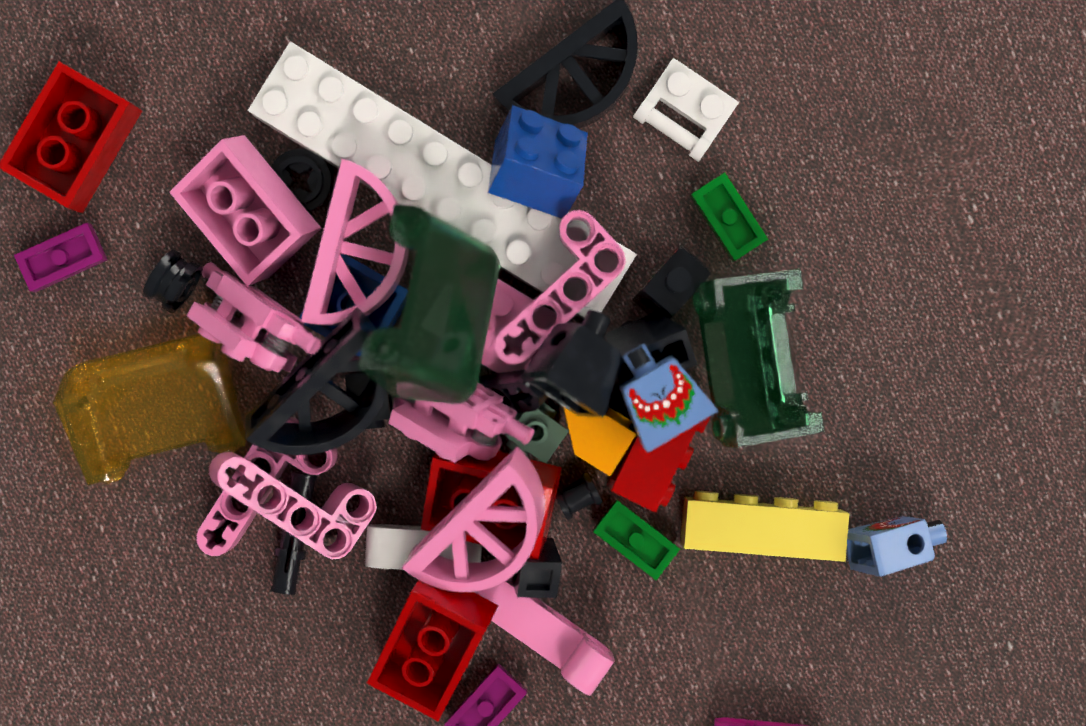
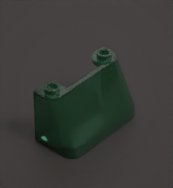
M394 204L390 220L391 237L399 246L417 250L400 329L379 328L373 331L364 342L358 368L394 398L448 404L463 403L474 394L477 387L500 270V260L488 244L425 209L411 205Z
M801 268L708 280L702 282L694 294L693 305L699 316L710 398L718 411L713 414L711 428L714 437L725 447L738 448L824 432L822 412H810L803 403V401L809 400L808 392H796L785 313L796 311L795 304L788 303L793 291L803 289Z

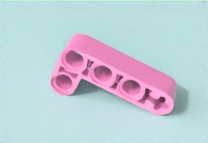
M581 210L572 211L562 219L559 228L560 240L578 261L496 337L495 350L499 358L504 362L520 364L527 360L541 347L553 329L551 327L550 329L543 330L535 326L532 317L537 308L547 306L555 311L557 320L554 326L566 324L618 277L624 269L626 262L625 253L589 213ZM579 220L587 224L590 234L586 240L575 242L567 236L566 227L572 221ZM600 251H610L617 258L616 269L609 273L599 271L594 263L595 255ZM574 278L582 280L587 287L585 298L580 301L569 300L563 291L566 281ZM525 320L530 330L540 336L541 339L533 344L531 337H528L521 345L524 353L519 357L515 353L509 356L505 355L503 350L507 347L504 339L508 335L514 339L518 338L524 332L518 325Z
M291 417L286 423H298V419ZM252 444L244 458L253 464L258 457L266 459L271 466L270 475L279 480L289 463L304 473L319 475L330 470L335 465L338 455L336 448L325 451L327 454L326 462L322 467H317L310 463L308 455L281 454ZM237 471L231 477L243 486L248 478ZM267 485L259 491L257 495L258 504L265 502L273 489L272 485ZM224 490L197 533L199 548L210 556H219L233 549L239 543L257 514L250 507H248L246 512L237 511L232 504L233 496ZM227 520L232 521L233 523L227 525L222 533L224 541L217 544L214 541L216 534L213 531L222 527Z
M233 452L218 454L209 466L210 478L218 487L330 559H340L351 551L376 511L374 496L369 491L352 483L339 485L329 496L323 507L319 508L250 461ZM229 466L235 468L237 472L248 478L244 486L225 474V470ZM267 485H272L273 496L271 500L265 504H258L257 495L259 491ZM358 494L360 498L358 508L348 513L346 510L348 500ZM304 507L306 510L304 520L298 525H292V513L296 509ZM331 529H337L336 541L329 546H324L323 538L325 534Z
M510 578L494 587L473 591L499 605L491 620L492 622L560 668L561 675L581 692L591 696L615 662L613 653L604 644L540 599L517 597Z

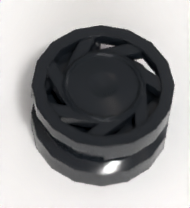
M173 249L159 261L145 283L143 296L148 299L156 297L162 303L163 309L169 313H175L184 305L196 288L201 278L203 267L193 261L190 263L186 262L181 258V253Z

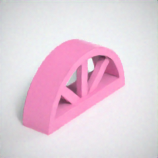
M341 160L301 319L303 323L323 326L339 325L356 308H359L366 316L369 315L392 295L407 265L409 234L401 207L380 179L362 166L348 160ZM363 181L373 188L383 201L350 220L359 183ZM390 213L395 233L394 253L345 241L348 237ZM342 254L390 266L382 283L368 298L365 297L341 257ZM337 274L355 306L340 312L327 314Z
M516 447L412 549L402 569L430 586L456 592H473L488 589L503 583L517 573L532 552L545 514V497L542 483L528 457ZM512 484L515 485L524 504V507L490 506ZM478 521L527 522L526 536L511 551ZM465 531L497 559L479 563H468ZM452 543L453 560L439 556Z

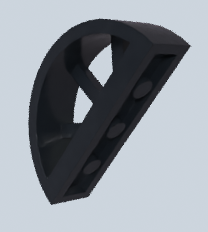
M615 0L495 91L492 95L496 105L507 115L512 105L528 110L517 103L546 82L541 116L563 124L573 125L578 129L586 127L604 117L624 95L630 83L637 59V31L626 2L624 0ZM620 26L625 49L594 45ZM582 57L625 64L619 80L603 98L574 59ZM565 68L593 106L578 113L554 116L559 72Z
M356 308L321 342L318 352L305 357L245 416L247 441L265 450L281 454H316L348 443L360 435L373 422L382 408L386 397L388 375L380 336L373 323L359 308ZM364 347L370 354L367 356H355ZM372 370L368 384L357 399L330 380L337 373ZM318 391H321L345 408L331 417L311 422L310 399ZM298 411V423H286Z

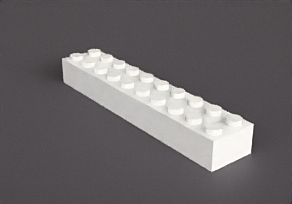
M291 41L248 109L255 118L305 149L320 156L336 168H340L341 160L344 159L367 169L389 189L401 208L541 294L578 261L560 240L559 228L562 221L561 218L488 193L491 164ZM360 181V182H361L362 184H364L365 186H367V187H369L370 189L374 190L373 188H371L369 185H367V184L364 183L363 181ZM572 221L566 227L567 236L575 242L586 240L590 234L587 224L583 221ZM616 242L625 253L626 262L624 269L618 277L576 314L577 316L584 319L588 310H595L600 313L603 311L636 257V253ZM600 251L595 255L594 263L599 271L609 273L616 269L617 258L610 251ZM574 278L566 281L563 291L569 300L580 301L585 298L587 287L582 280Z

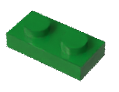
M725 172L690 195L732 262L768 240Z
M617 499L592 530L597 536L656 581L680 551L679 546Z

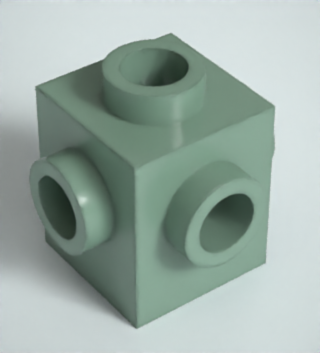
M543 403L536 411L517 413L515 419L528 427L535 425L533 437L528 444L524 445L521 441L507 433L504 435L509 438L506 446L511 450L518 447L526 456L530 453L542 462L547 463L569 430L554 419L558 412L546 403Z

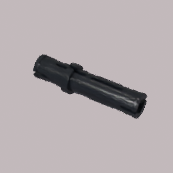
M292 472L290 489L312 503L317 476ZM304 507L299 508L296 525L300 524L306 516ZM297 509L291 515L292 525L295 523ZM282 529L280 544L275 546L274 549L277 561L270 591L295 595L301 560L306 559L307 551L303 550L304 542ZM292 537H293V538H294L293 547H292L291 556H290L289 569L287 570L286 567H287L288 556H289V552H290L291 540H292Z

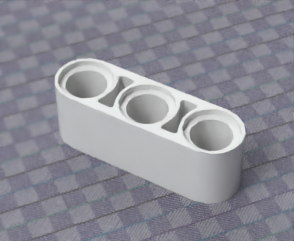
M367 525L365 566L403 570L402 567L410 552L429 531L421 530V526ZM466 541L468 563L481 562L482 545ZM452 543L439 556L453 560Z

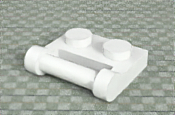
M673 58L633 118L642 124L646 121L691 152L689 156L699 162L739 102ZM659 100L703 129L705 132L699 139L656 110L655 106Z

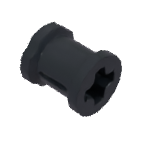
M588 471L582 474L581 479L557 489L556 499L567 521L573 518V513L593 503L596 505L603 503Z

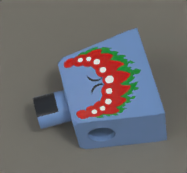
M645 344L637 346L622 356L634 377L625 381L619 387L639 441L647 453L718 412L713 403L673 357L669 356L655 363Z
M906 516L848 529L846 553L850 569L880 577L932 561L935 557L933 546L946 543L947 533L940 520L926 522L925 519Z

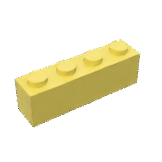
M695 491L694 497H684L680 542L684 549L846 562L849 513L838 509L837 502L814 500L813 507L798 506V499L774 497V504L758 503L759 496L734 494V501L719 500V493L710 491Z

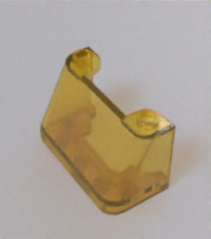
M195 334L86 361L66 371L53 404L88 485L99 482L109 484L124 477L125 471L128 470L133 459L201 442H206L208 450L218 452L219 454L235 452L240 447L245 446L246 433L227 357L221 351L223 346L221 342L215 343L200 334Z

